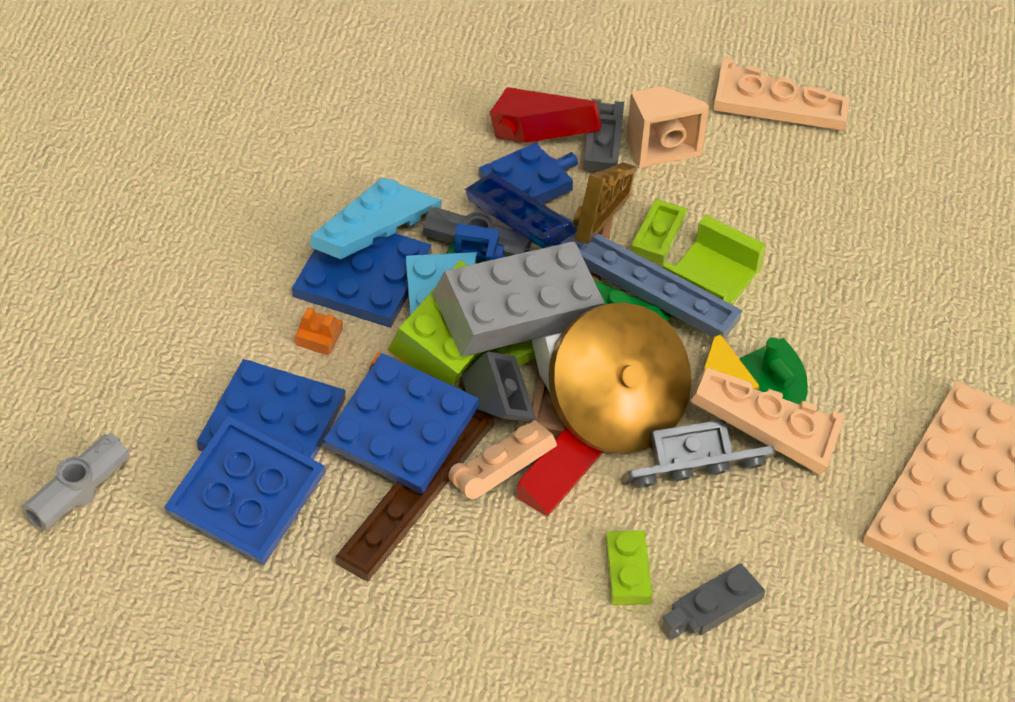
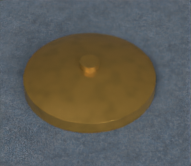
M612 303L585 311L563 330L554 346L550 359L549 389L559 418L577 439L600 451L631 453L652 447L650 434L653 431L675 428L682 418L689 400L691 369L685 347L676 331L665 319L643 306L630 303Z

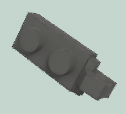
M740 563L679 598L678 601L672 604V611L662 617L661 630L670 641L688 630L692 634L699 633L703 635L764 598L765 589L745 566Z

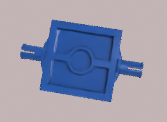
M537 143L531 144L479 167V178L489 189L474 194V203L478 208H481L496 201L506 205L515 215H518L572 191L573 179L564 170L577 166L578 159L573 152L555 159L550 157Z

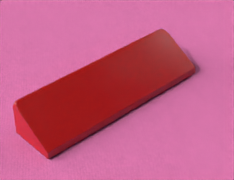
M567 428L555 439L557 446L539 457L522 476L517 485V499L547 517L604 453V451L597 450L581 442Z

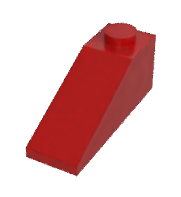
M506 87L490 111L496 138L524 143L598 132L602 128L597 101Z

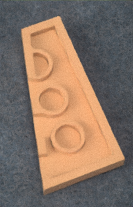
M723 56L714 103L715 111L845 131L849 98L810 85L804 89L796 86L792 82L793 79L781 75L778 79L761 74L762 69L749 65L745 69L733 65V59Z

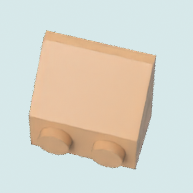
M665 86L631 92L626 141L639 168L702 155L709 110L707 102Z

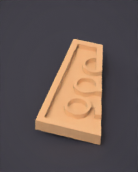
M706 368L701 374L690 400L695 405L764 444L774 446V449L819 475L828 467L845 415L834 411L830 415L817 411V405L802 401L800 404L782 399V393L771 389L767 392L755 390L750 382L710 368Z

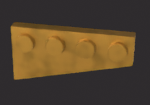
M623 162L589 175L583 205L578 207L573 221V226L577 227L576 241L589 244L630 197L637 166Z

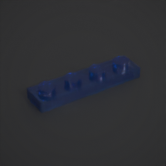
M493 172L465 189L469 201L542 249L559 245L575 233L571 221Z

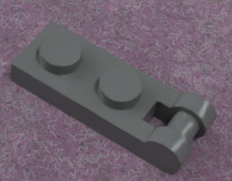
M592 98L593 101H597L602 128L598 132L587 133L583 170L602 171L618 165L625 102L615 101L614 104L601 103L602 99Z

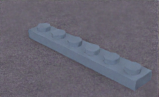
M562 214L541 234L540 244L545 247L575 241L589 271L712 337L721 334L725 339L740 321L741 309L598 233L589 244L576 241L577 227L573 226L572 219Z

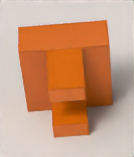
M308 307L302 316L300 327L295 335V345L329 356L343 331V321L336 319L334 315H323Z

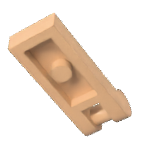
M534 420L529 424L519 427L514 434L500 443L490 446L482 455L468 464L457 463L453 465L449 470L448 477L468 498L476 499L556 447L557 443L552 433Z

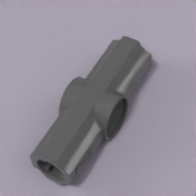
M431 207L426 216L423 227L424 236L455 244L457 223L477 225L499 230V245H505L504 257L530 251L532 235L495 225L493 219L485 213L474 212L464 216L437 207Z

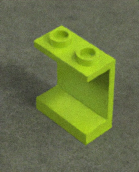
M705 214L698 223L696 242L676 266L665 262L662 268L733 305L761 270L766 244Z

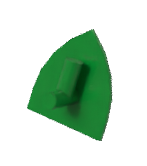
M771 337L767 340L766 346L739 358L758 383V391L767 392L769 389L783 394L782 399L796 404L806 401L808 384L803 362L784 337L781 339Z

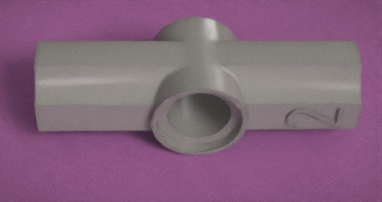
M111 433L109 435L104 434L80 456L69 457L61 461L56 469L57 476L21 506L23 514L30 521L31 525L39 531H47L73 507H81L90 503L95 497V488L129 459L128 450L116 436Z

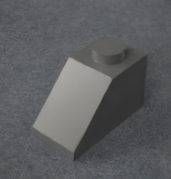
M486 351L462 375L466 392L479 398L478 410L503 419L532 422L536 418L516 356Z

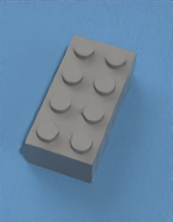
M575 241L446 270L433 292V296L461 357L563 332L569 323L580 314L594 307L604 305V300Z

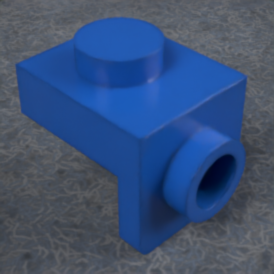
M457 223L454 253L477 252V261L483 262L504 257L505 245H499V230Z

